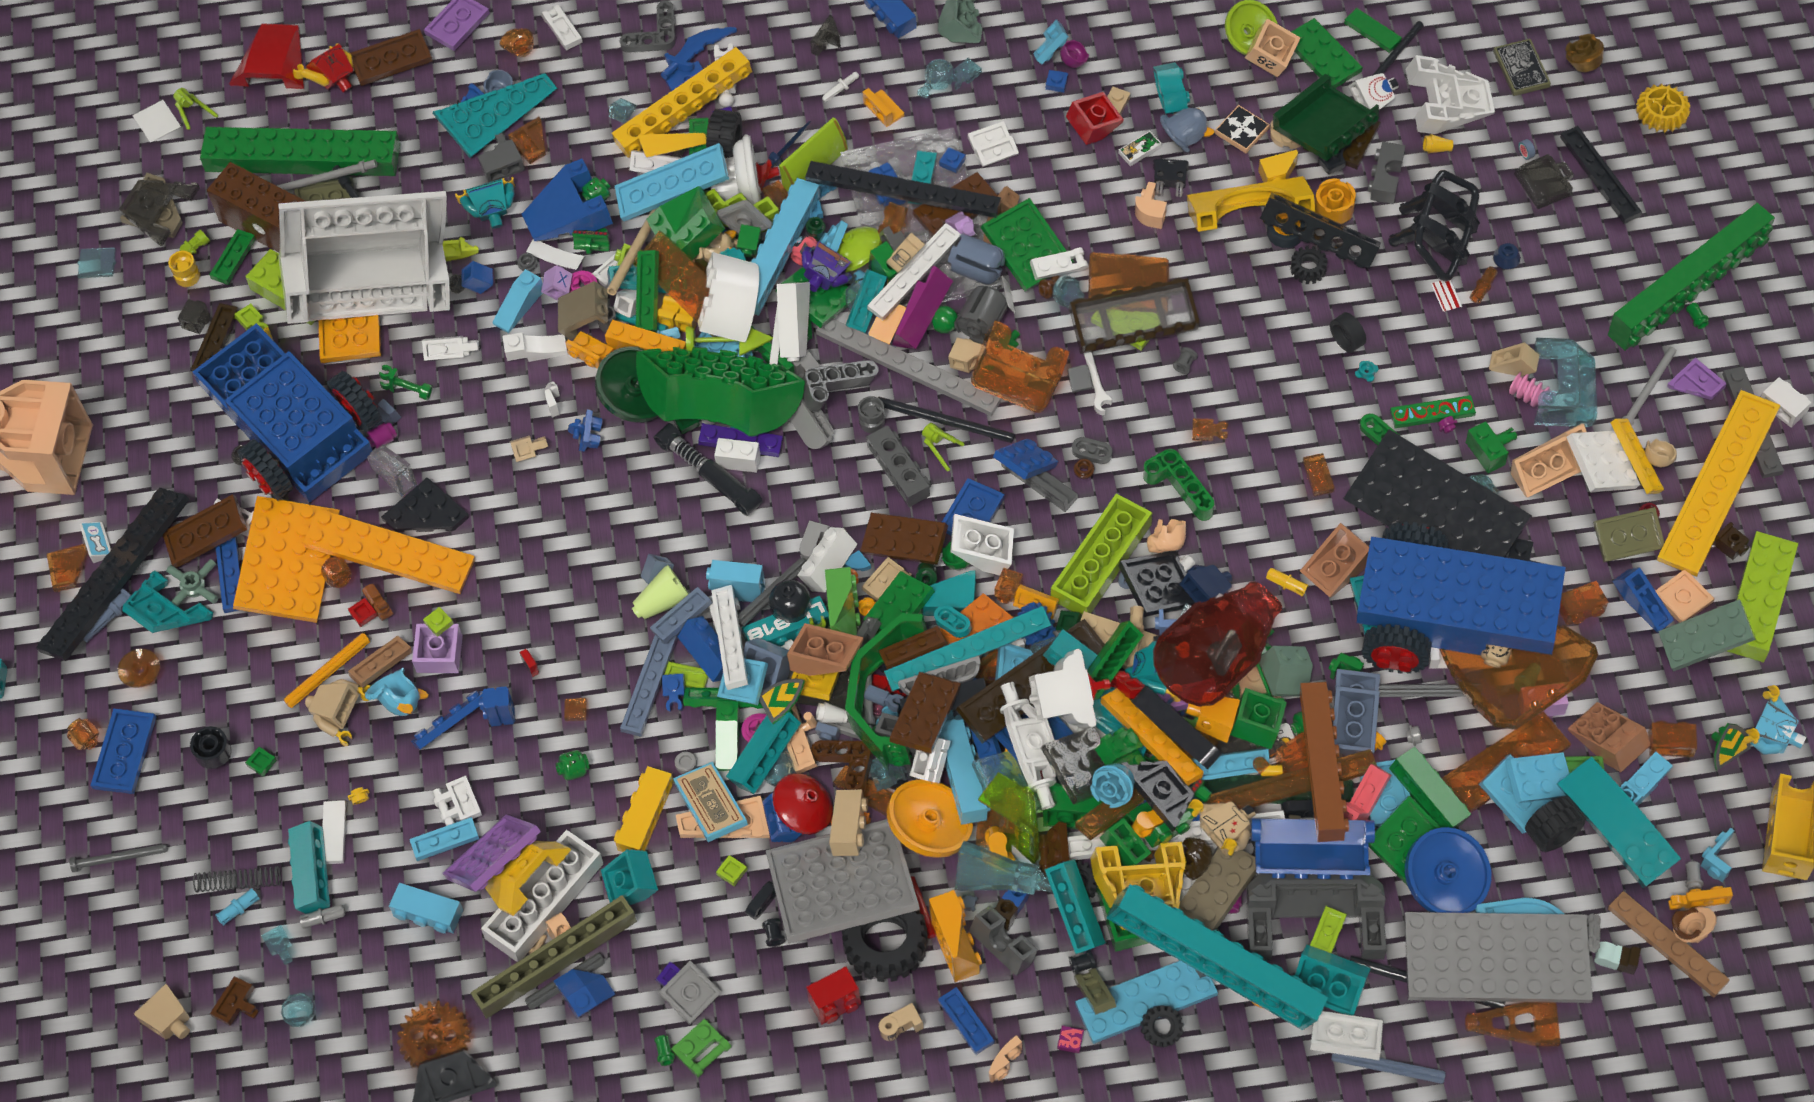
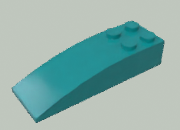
M1592 756L1557 783L1563 793L1572 799L1586 817L1587 822L1642 888H1645L1681 859L1637 805Z

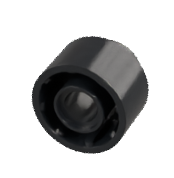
M208 726L201 728L192 736L190 741L192 754L199 765L204 768H219L231 756V744L225 733L217 727Z

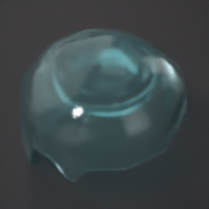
M300 992L289 995L282 1004L281 1015L283 1020L290 1026L303 1027L308 1025L314 1018L316 1007L314 1001L308 995Z

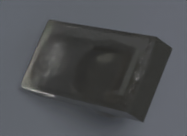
M1228 630L1222 642H1214L1208 647L1207 655L1212 661L1217 675L1224 676L1242 648L1235 630Z

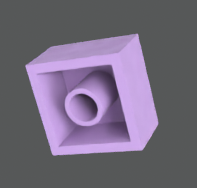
M416 624L412 662L417 673H459L463 637L459 624H453L438 637L425 624Z

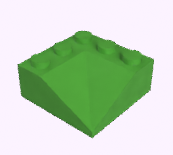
M850 567L826 569L825 578L830 629L857 635V626H861L860 614L855 613V607H859L856 576L851 575Z

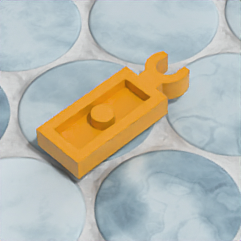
M1715 886L1710 890L1703 891L1701 889H1693L1686 893V895L1670 896L1671 900L1668 901L1670 910L1682 907L1690 909L1692 907L1729 904L1733 893L1731 887L1724 888L1723 886Z

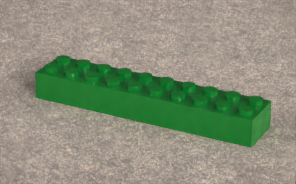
M206 127L200 160L205 172H222L232 162L251 173L317 175L333 171V167L336 165L345 168L359 164L360 161L376 160L377 167L368 169L364 173L360 171L349 175L396 176L401 144L397 131Z
M1759 203L1754 204L1613 314L1608 336L1624 351L1631 346L1635 347L1641 341V338L1645 335L1649 336L1656 326L1666 323L1674 312L1676 314L1679 313L1688 301L1693 302L1701 291H1707L1715 280H1721L1731 268L1735 269L1745 257L1749 258L1759 246L1763 247L1769 241L1768 236L1773 229L1772 225L1775 217Z

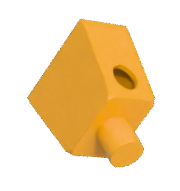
M1206 694L1202 705L1189 701L1186 714L1198 717L1195 726L1198 731L1227 743L1240 700Z

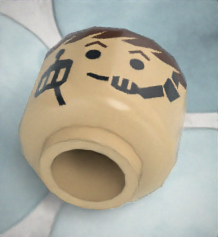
M1486 644V649L1481 652V657L1484 660L1483 663L1494 668L1506 665L1512 648Z

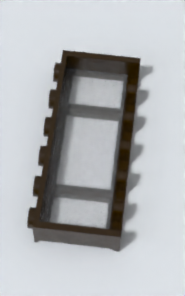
M1175 278L1167 283L1155 282L1147 287L1136 286L1127 291L1116 290L1108 295L1096 294L1088 299L1077 298L1069 304V312L1080 354L1198 330L1200 324L1188 278Z

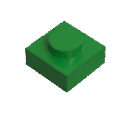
M258 747L245 764L264 777L277 760L273 755Z

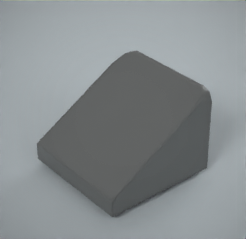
M1087 364L1068 368V379L1072 393L1092 389Z

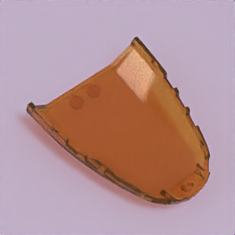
M1557 625L1552 655L1512 648L1508 663L1500 668L1484 664L1481 655L1439 649L1451 676L1474 708L1494 727L1515 730L1587 680L1598 657L1595 644L1565 625Z

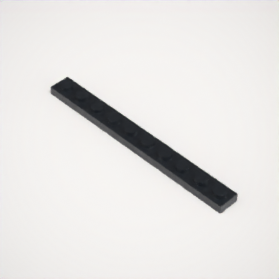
M814 161L810 162L805 176L806 181L993 218L997 217L1001 205V197Z

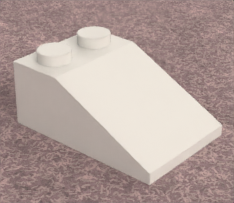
M954 514L951 553L983 572L1003 576L1012 563L1014 528Z

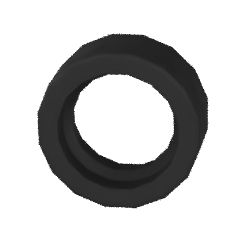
M1344 312L1330 322L1333 338L1346 352L1352 353L1366 344L1365 331L1352 314Z

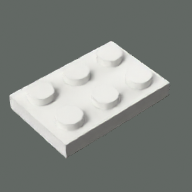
M1322 1011L1318 1021L1313 1023L1310 1050L1379 1060L1383 1020Z

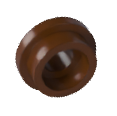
M1080 459L1074 465V474L1078 478L1087 479L1094 473V465L1088 459Z

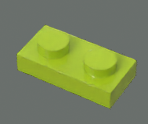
M1325 906L1310 946L1332 953L1347 914Z

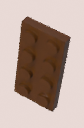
M420 29L350 53L360 86L433 61Z
M978 172L951 187L998 197ZM922 204L913 210V215L933 237L946 223L945 220L961 211ZM963 212L971 220L978 216V214Z
M232 494L167 529L163 534L171 564L178 568L247 530L237 497Z
M871 512L860 552L866 555L938 565L948 525L944 522Z
M919 672L890 735V742L932 754L959 693L960 683Z

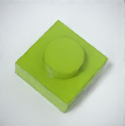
M440 607L423 619L424 624L437 637L454 624L453 620Z
M729 855L718 868L716 874L732 886H735L747 871V866Z

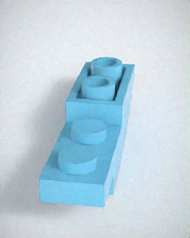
M1655 752L1628 781L1622 784L1621 789L1638 806L1658 786V783L1673 768V765L1659 753Z

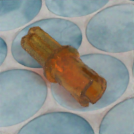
M1490 266L1487 268L1481 279L1477 280V285L1469 296L1474 303H1481L1487 291L1492 288L1491 284L1498 273L1494 267Z

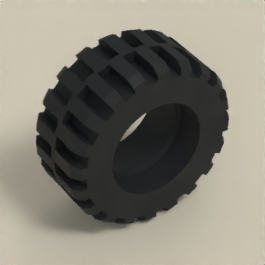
M920 910L842 930L844 952L847 955L849 964L854 965V970L857 973L862 974L864 972L867 979L872 980L873 977H876L877 982H884V979L890 978V981L893 982L897 981V977L900 975L902 978L909 976V970L915 971L919 967V961H923L925 950L928 947L927 926L923 914H920ZM890 922L904 929L906 939L900 947L893 951L878 952L865 944L864 936L866 932L878 923Z

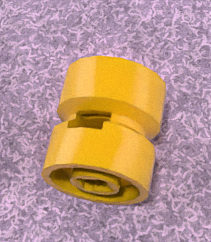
M178 251L171 255L168 264L176 283L182 287H190L196 284L200 279V271L193 255L188 251Z

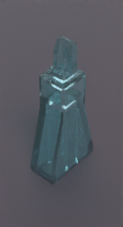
M963 841L958 854L955 890H1011L1034 895L1037 889L1053 893L1048 878L1044 877V873L1039 871V865L1014 861Z

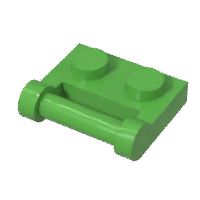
M703 1019L673 1046L671 1051L699 1078L709 1064L724 1051L727 1052L732 1046ZM714 1042L718 1044L697 1064L693 1062Z

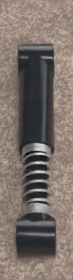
M667 423L654 435L653 438L659 447L664 451L672 450L677 455H680L685 462L696 468L699 476L732 501L743 515L749 516L763 503L761 496L754 489L747 488L715 461L702 457L701 453L698 454L697 450L694 451V447L686 444V441L682 439V434L672 423Z

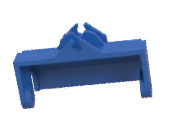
M1251 819L1250 841H1255L1256 873H1270L1272 878H1285V874H1294V878L1307 879L1308 874H1317V879H1331V875H1340V879H1353V875H1370L1368 843H1374L1375 822L1372 820H1348L1349 832H1345L1344 841L1317 842L1315 819Z

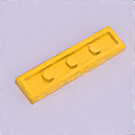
M1627 418L1614 419L1610 423L1646 494H1659L1664 488L1651 463L1648 461Z

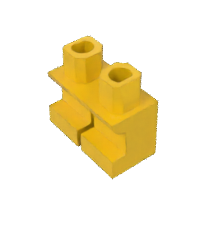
M672 290L669 296H664L663 304L660 309L658 308L657 322L667 325L668 328L678 327L679 331L686 332V326H692L695 329L700 316L699 296L691 294L688 300L685 301L681 300L682 293Z

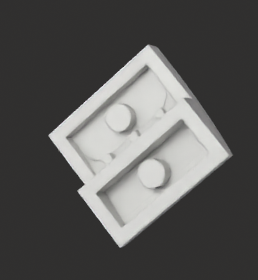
M1004 121L968 133L967 135L982 167L1019 154L1013 137L1009 135Z

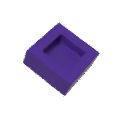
M669 962L655 980L664 987L680 969L672 962Z

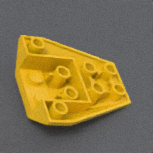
M534 841L532 844L526 845L516 859L510 860L505 864V868L500 874L491 877L485 889L500 910L514 916L528 900L519 888L543 861L557 867L571 849L556 841Z

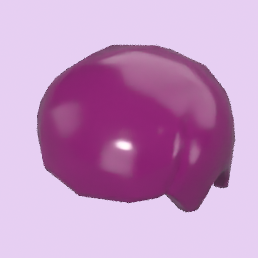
M1067 40L1060 50L1061 60L1070 68L1083 66L1089 57L1085 47L1076 40Z

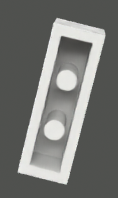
M830 527L824 533L820 543L813 549L809 559L802 565V569L797 576L812 592H826L825 570L842 568L857 546V543L844 528Z

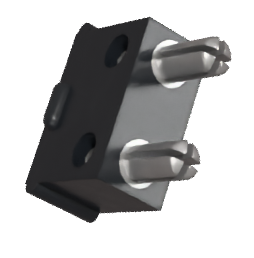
M1153 160V169L1155 170L1154 183H1156L1157 196H1159V187L1160 196L1163 195V187L1176 188V197H1178L1180 188V197H1182L1183 188L1186 185V172L1189 167L1187 160Z

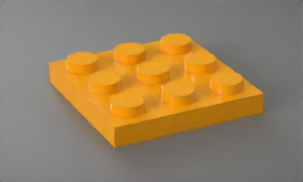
M379 315L318 320L321 363L381 356Z

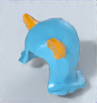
M401 668L371 685L365 692V698L369 701L371 699H378L394 715L407 716L416 709L418 700L428 698V694L424 690L417 689L403 674L405 669Z

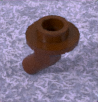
M1059 275L1051 277V280L1048 281L1046 279L1040 281L1038 290L1041 296L1046 299L1052 297L1053 291L1057 288L1059 282Z

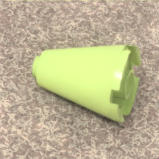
M667 565L632 602L634 604L632 610L638 618L643 617L647 619L673 608L689 593L670 566Z

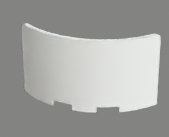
M712 252L706 268V287L710 288L709 296L704 297L698 319L699 331L746 342L757 302L759 287L758 264Z

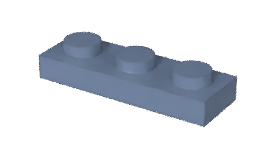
M697 587L653 624L650 629L666 644L682 630L688 619L696 618L712 604V601Z

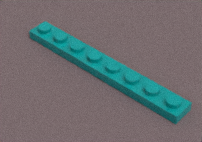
M1041 606L884 671V674L892 692L900 689L898 685L900 680L916 676L919 672H929L969 658L981 656L1051 627V623L1044 607Z

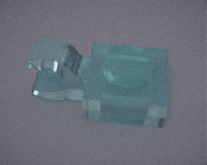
M282 925L261 935L272 956L278 953L284 965L293 961L287 951V948L292 946Z

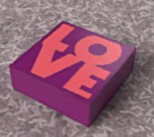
M1062 1026L1057 1049L1080 1054L1084 1030Z

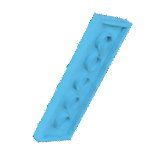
M720 143L615 185L620 218L623 221H627L657 209L659 206L697 186L706 189L728 180L729 176L723 147Z
M1178 961L1108 988L1115 999L1117 1007L1095 1015L1086 998L1075 1001V1005L1092 1044L1140 1026V1023L1143 1021V1015L1154 1006H1169L1179 1011L1218 995V992L1210 977L1200 978L1194 968L1182 961Z

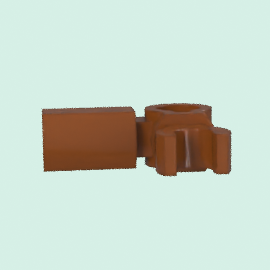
M369 584L362 589L363 595L374 608L381 621L393 615L390 606L383 599L374 584Z

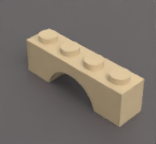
M957 337L948 356L950 368L969 373L978 366L993 365L1004 372L1006 384L1026 389L1034 371L1032 358L1026 355L1011 353L1006 349L993 348L988 344H979L970 339Z

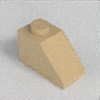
M1524 342L1492 352L1489 369L1517 376L1520 372L1521 376L1535 373L1540 355Z

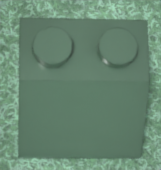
M1272 646L1258 659L1273 696L1300 697V683H1310L1313 664L1306 647Z

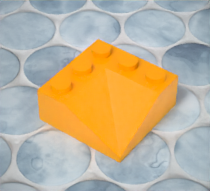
M952 890L930 898L931 923L935 929L936 938L954 982L980 974L979 965H982L978 952L974 953L972 945H974L973 938L970 932L966 933L963 927L966 926L964 919L966 916L962 897H957L955 891Z

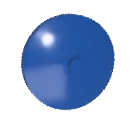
M1442 827L1421 835L1412 844L1405 861V877L1413 897L1429 912L1469 913L1476 909L1477 905L1481 904L1488 894L1491 885V867L1486 852L1471 835L1459 829Z

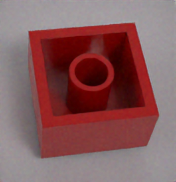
M846 966L806 987L809 1004L821 1025L833 1023L840 1015L846 1012L852 1013L861 1005L859 988Z

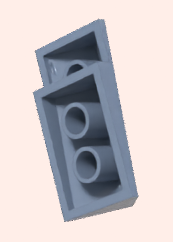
M1337 669L1335 721H1332V726H1336L1337 739H1334V744H1338L1339 753L1348 758L1371 755L1375 752L1380 674Z

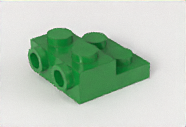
M1122 727L1113 733L1114 736L1111 733L1105 735L1099 740L1101 744L1095 748L1105 766L1122 764L1123 762H1128V765H1139L1140 762H1146L1139 752L1143 744L1132 728L1126 730Z

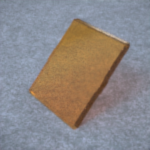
M1095 252L1090 254L1088 298H1092L1096 294L1108 295L1116 290L1127 291L1136 286L1147 287L1155 282H1169V260L1167 258ZM1168 296L1160 298L1164 314L1168 312ZM1153 299L1108 308L1128 312L1157 313Z

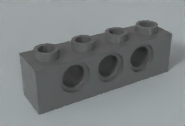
M887 425L866 436L867 447L908 507L930 497V481L926 476L923 477L921 475L918 463L910 459L907 447H902L899 436L895 431H891Z

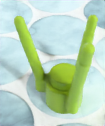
M179 88L175 91L174 99L177 101L175 106L178 108L187 130H190V125L183 107H189L194 102L214 117H218L217 113L198 100L193 94H190L187 89Z
M929 423L922 431V435L926 438L924 443L930 447L945 470L949 472L950 468L932 443L935 442L937 444L942 438L952 443H957L960 446H964V443L944 432L934 423Z

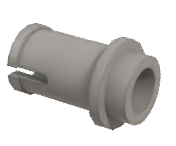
M1688 862L1685 864L1687 872L1686 887L1689 891L1702 889L1704 883L1700 876V863Z

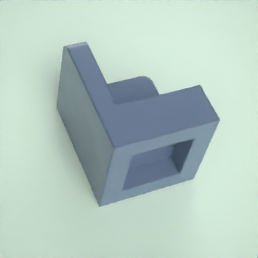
M648 554L641 578L649 584L665 566L668 565L673 570L674 564L666 557Z

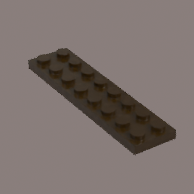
M1085 619L1066 631L1097 655L1105 645ZM1053 641L956 708V711L982 744L1006 728L1004 714L1000 712V708L1007 704L1001 686L1014 682L1019 700H1029L1031 695L1029 677L1054 671L1055 665L1049 663L1047 658L1043 656ZM1023 710L1018 711L1020 716L1025 714Z

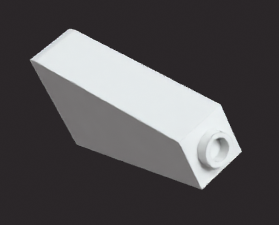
M810 282L777 284L780 358L787 357V361H800L799 357L806 356Z

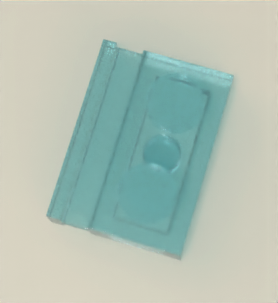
M877 758L872 760L870 773L877 791L890 788L892 785L897 784V780L902 778L904 781L907 780L902 766L889 764V770L887 771Z

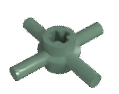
M210 559L198 573L193 571L182 573L170 565L166 572L180 581L181 589L171 602L178 607L187 596L195 598L201 595L215 604L218 601V597L204 588V577L216 566V563Z

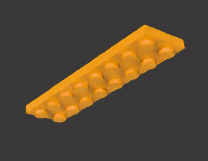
M318 509L303 541V547L457 594H461L475 561V556L322 509Z

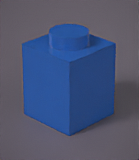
M472 261L461 270L462 287L482 294L493 286L492 268Z

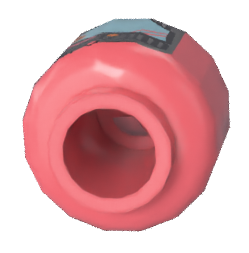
M800 236L792 248L791 259L798 265L802 266L800 250L804 242L811 248L813 246L816 247L818 244L816 239L811 236Z

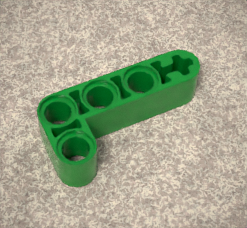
M1164 450L1144 463L1143 479L1147 484L1155 485L1168 479L1196 518L1201 521H1207L1212 518L1214 512L1213 498L1176 450Z

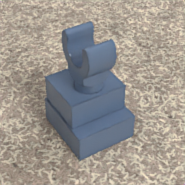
M384 399L378 403L379 407L377 409L380 412L382 421L373 428L383 422L385 424L390 422L393 425L401 418L397 411Z

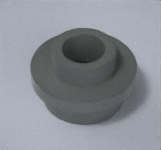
M523 253L520 255L517 264L522 271L525 269L532 271L537 267V259L531 253Z

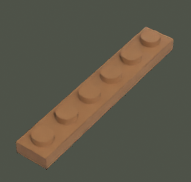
M1624 891L1609 905L1608 910L1713 998L1729 983V978L1687 943L1679 940L1675 933Z

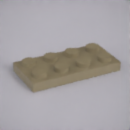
M1218 848L1211 858L1208 870L1193 883L1180 902L1179 909L1184 912L1185 916L1201 921L1206 928L1217 930L1256 874L1255 857L1243 850L1234 852L1232 856H1225Z

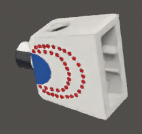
M1381 73L1358 79L1348 87L1355 101L1369 109L1378 104L1379 109H1381L1395 98L1393 90L1398 88V82L1395 78L1387 80L1385 75Z

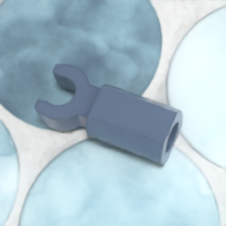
M870 684L864 694V699L884 707L888 706L892 712H898L899 705L894 703L900 704V699H903L899 694L891 695L890 692Z

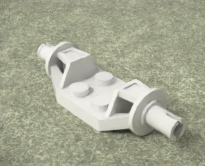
M1009 682L1001 686L1007 704L1000 708V712L1004 714L1006 727L1020 768L1028 783L1026 787L1027 792H1037L1042 810L1049 809L1055 806L1049 787L1056 783L1055 776L1060 755L1048 720H1037L1035 708L1030 705L1028 699L1019 700L1014 682ZM1023 710L1029 718L1021 719L1018 711ZM1046 768V779H1041L1040 771Z

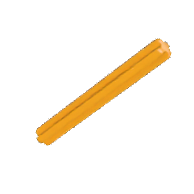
M364 633L357 636L284 698L286 705L293 708L370 642L369 638Z

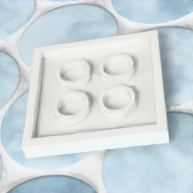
M1615 431L1571 433L1567 436V440L1590 492L1636 489L1640 486L1637 475Z

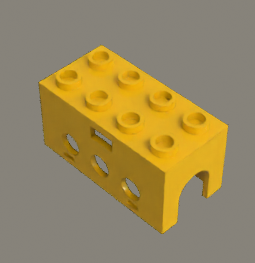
M1780 774L1771 792L1762 872L1808 880L1814 869V781L1808 789H1796L1789 785L1792 776Z

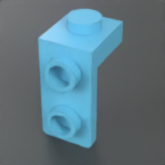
M1732 828L1726 833L1722 831L1715 840L1717 844L1713 848L1709 846L1701 856L1704 858L1701 867L1707 871L1709 876L1721 882L1728 877L1732 868L1716 855L1731 839L1735 831Z

